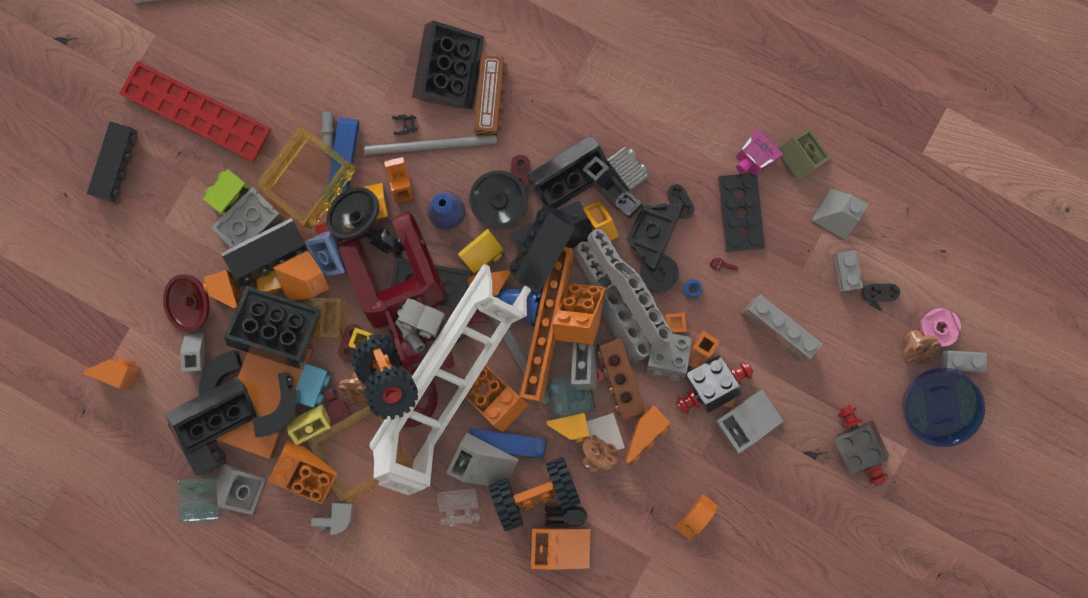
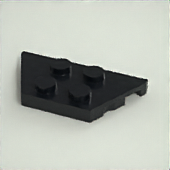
M683 202L671 205L665 203L658 204L657 206H643L627 238L628 243L654 271L657 269L685 204Z

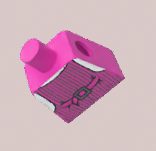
M757 129L736 156L740 162L736 169L740 174H745L749 171L752 175H757L775 164L783 153Z

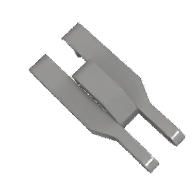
M595 229L588 235L589 244L587 242H580L574 247L575 258L591 286L606 287L601 314L615 338H622L629 361L638 363L650 355L651 347L649 343L654 348H660L672 339V331L656 306L653 296L639 273L619 257L606 233L601 229Z

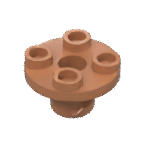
M919 330L910 331L904 337L906 348L903 350L902 357L908 366L921 362L929 363L934 359L933 355L941 347V343L935 336H923Z
M355 371L349 375V379L339 382L337 391L343 396L344 402L349 404L357 402L368 405L364 394L365 384L362 383L361 379H358Z
M591 435L584 441L582 448L586 456L582 463L588 471L597 472L599 468L610 470L617 464V449L614 445L607 444L596 435Z

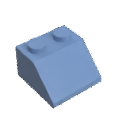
M330 231L322 232L305 242L311 256L324 276L345 272L346 268L338 248V238L330 233Z

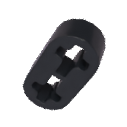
M679 184L672 185L667 192L671 204L683 202L685 207L689 206V214L683 212L680 218L687 219L691 217L694 212V206L685 189ZM673 189H675L676 191H681V193L679 194V197L681 199L680 201L678 200L677 196L671 195L673 193Z
M869 284L862 289V297L869 302H890L898 299L900 296V289L895 284ZM871 288L872 291H879V294L873 295L872 298L870 294H867V291ZM891 288V291H895V295H892L890 298V295L883 294V291H888Z

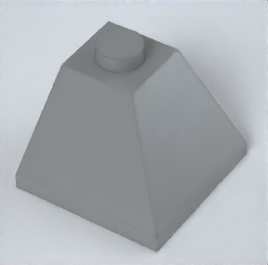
M830 188L811 221L845 240L860 220L868 204L851 194Z
M223 464L216 480L218 507L253 515L266 478L238 467Z

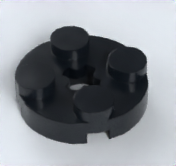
M380 228L379 231L372 230L367 237L368 239L372 238L370 243L386 254L389 251L394 253L393 257L400 258L405 251L401 241L392 238L390 232L383 228Z
M665 254L662 255L656 271L652 270L646 262L643 263L640 270V276L647 288L658 293L671 289L679 277L677 264ZM658 268L665 272V275H662L660 279L657 275H654Z

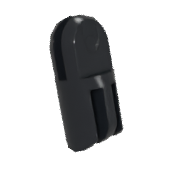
M561 506L545 507V512H547L545 514V519L547 520L545 521V526H579L584 524L587 519L586 510L579 506H572L562 510Z

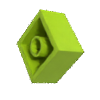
M227 169L218 175L217 182L213 187L210 186L205 191L203 200L224 215L251 187Z

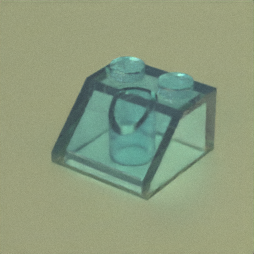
M572 375L548 380L547 389L553 419L596 410L592 390H577L571 384Z

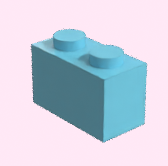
M305 363L295 389L300 391V403L313 408L322 404L324 387H328L331 376H329L330 371Z

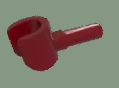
M714 258L710 263V267L718 271L721 266L735 271L738 269V266L728 264L721 258Z

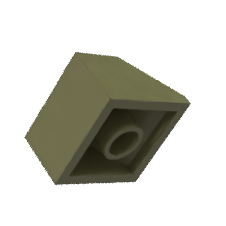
M810 128L793 137L779 148L783 153L781 159L787 163L791 173L799 181L831 160V157Z

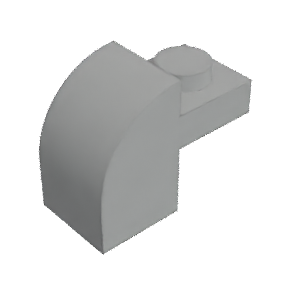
M333 502L331 517H313L311 526H317V530H328V527H331L330 535L344 531L353 521L355 503Z

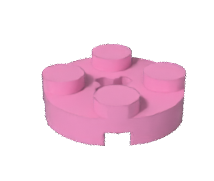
M943 308L929 311L920 321L922 335L937 337L941 347L953 344L961 331V323L957 315ZM937 323L945 325L943 333L937 331Z

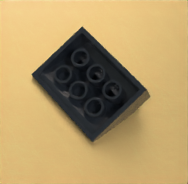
M434 20L425 24L412 98L429 103L472 109L484 36Z
M246 286L225 333L226 345L301 369L309 351L321 309Z

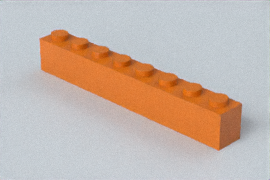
M564 247L543 287L520 397L526 400L544 402L557 341L554 337L552 322L569 284L575 252L572 248Z

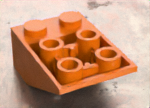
M568 284L552 322L555 340L593 345L599 328L606 287Z
M487 365L484 366L465 396L502 433L529 405Z
M654 405L650 406L636 421L624 458L627 464L630 462L634 464L641 457L640 452L644 448L648 450L655 443L653 439L657 435L662 436L669 430L668 425L671 422Z
M287 440L267 482L322 505L338 473L307 448L295 445L294 442Z
M532 527L531 569H588L590 567L591 529Z

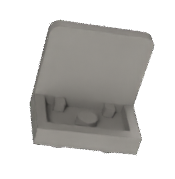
M672 334V339L660 348L651 346L645 373L656 378L662 376L669 378L671 381H683L687 373L692 339L688 336Z

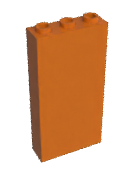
M309 348L301 369L247 352L238 378L248 390L257 417L271 414L280 403L281 392L278 373L287 372L290 376H293L294 387H292V391H295L305 363L309 364L313 349ZM253 420L215 440L268 459H273L284 429L273 435L255 438Z

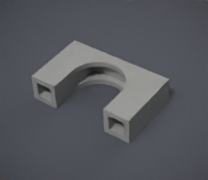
M761 294L754 297L741 312L755 325L762 324L778 334L788 343L789 346L786 350L800 361L811 359L823 344Z

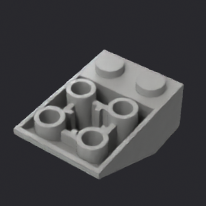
M763 389L716 418L714 422L733 451L739 454L781 424L783 420Z
M466 433L446 473L465 483L488 486L506 478L509 480L519 459Z

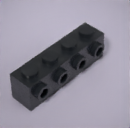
M109 122L87 191L88 195L115 203L116 199L120 197V186L127 175L126 167L132 159V148L137 143L138 131L129 126Z

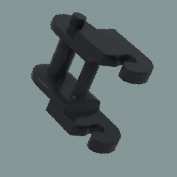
M406 114L398 115L397 117L392 116L393 120L403 119L404 124L403 130L393 132L394 135H406L410 131L412 133L417 131L418 128L414 124V119L417 117L413 115L406 116ZM407 120H410L411 128H407Z

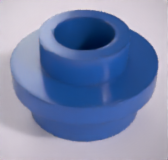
M688 280L683 286V292L688 298L695 299L701 295L702 285L697 280ZM690 286H694L696 288V291L694 293L689 291Z

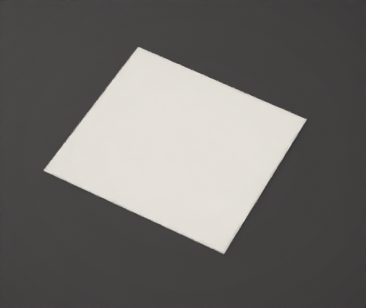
M613 413L587 421L589 436L586 439L591 435H596L607 444L614 445L617 450L625 448Z

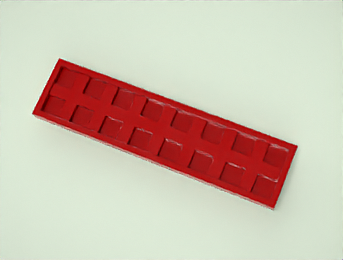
M139 61L134 65L119 93L121 96L253 163L272 130Z

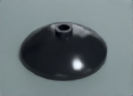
M497 170L487 172L475 181L470 191L469 203L474 216L481 223L493 228H503L512 225L522 216L526 208L527 195L523 184L516 176L506 171ZM497 198L503 199L501 204L496 203Z
M363 187L352 188L338 196L327 213L326 223L330 233L338 239L350 240L367 232L376 221L379 213V200L371 190Z

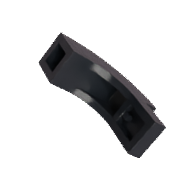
M597 156L582 169L597 191L618 211L620 210L629 219L643 207L642 202L618 182L610 168Z
M232 350L223 353L208 364L200 379L199 396L220 386L224 378L229 374L241 370L243 364L239 351Z
M278 373L281 399L276 410L269 415L252 418L255 438L276 434L285 429L295 418L300 406L301 395L298 390L292 391L294 379L289 373Z

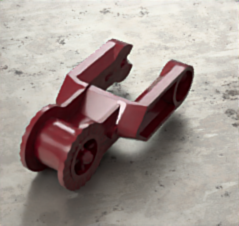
M407 211L394 218L393 224L406 251L415 277L380 292L361 241L359 239L342 240L338 242V248L363 313L374 329L388 327L390 332L394 334V342L400 356V361L403 363V367L413 376L436 338H424L419 335L418 331V336L425 343L426 348L420 353L414 352L410 343L404 340L403 333L395 324L399 318L397 311L403 309L402 306L406 303L407 298L434 308L445 299L443 284L413 214ZM451 351L443 362L447 369L454 366Z

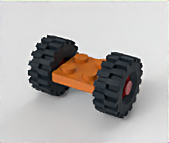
M377 334V338L370 335L368 340L365 338L361 339L362 344L357 343L355 345L357 350H352L351 362L358 379H361L362 383L365 384L364 394L371 412L375 413L377 417L381 415L382 419L386 420L388 416H390L391 420L395 419L396 415H399V418L403 417V412L406 411L408 414L411 411L409 407L414 408L416 405L414 400H418V389L410 373L402 368L403 363L400 361L394 340H390L389 336L386 335L383 338L381 334Z
M564 457L546 463L552 483L548 482L516 495L513 494L507 478L488 485L493 504L505 532L524 525L520 513L521 509L527 511L534 508L537 503H549L554 500L553 497H556V495L562 510L581 503Z

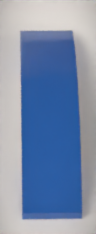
M470 428L469 434L508 454L544 458L546 439Z

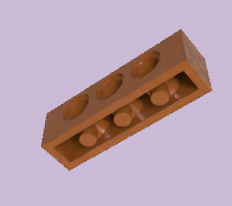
M617 337L598 343L597 356L599 361L603 360L605 365L602 371L605 379L609 378L611 384L608 386L611 397L615 396L617 404H614L616 414L621 415L622 419L644 413L645 410L622 338ZM613 355L618 356L617 364L610 365L609 358ZM623 374V382L616 383L615 376ZM624 392L630 393V398L627 401L620 399Z

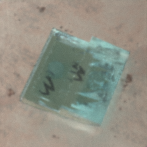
M218 476L179 479L177 482L180 496L178 506L181 521L220 518L221 510L218 507L216 490Z

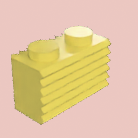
M321 404L294 418L287 426V432L295 445L302 444V441L305 442L313 436L316 437V434L319 435V433H323L326 429H330V417Z

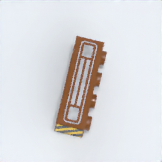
M481 55L474 125L475 134L498 136V130H502V119H499V115L504 110V100H501V94L505 93L506 82H503V75H507L508 64L504 63V57Z

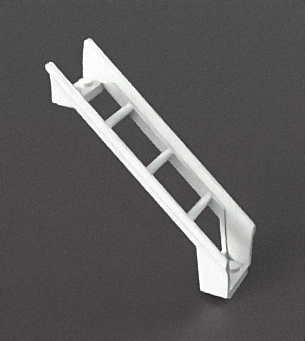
M483 264L412 376L418 389V400H414L416 405L434 376L454 383L459 388L438 421L413 411L414 408L411 406L409 407L411 411L408 414L406 411L403 412V417L399 418V415H396L395 419L391 420L390 416H388L387 420H384L370 442V449L373 451L374 456L373 478L379 480L380 486L406 495L416 493L430 486L434 445L511 324L527 316L526 300L531 291L529 287L525 286L514 304L509 305L499 298L492 296L490 267ZM477 308L479 311L501 321L491 338L467 327ZM462 333L485 344V348L465 379L439 369ZM408 418L432 427L426 442L414 459L412 469L395 463L399 432Z

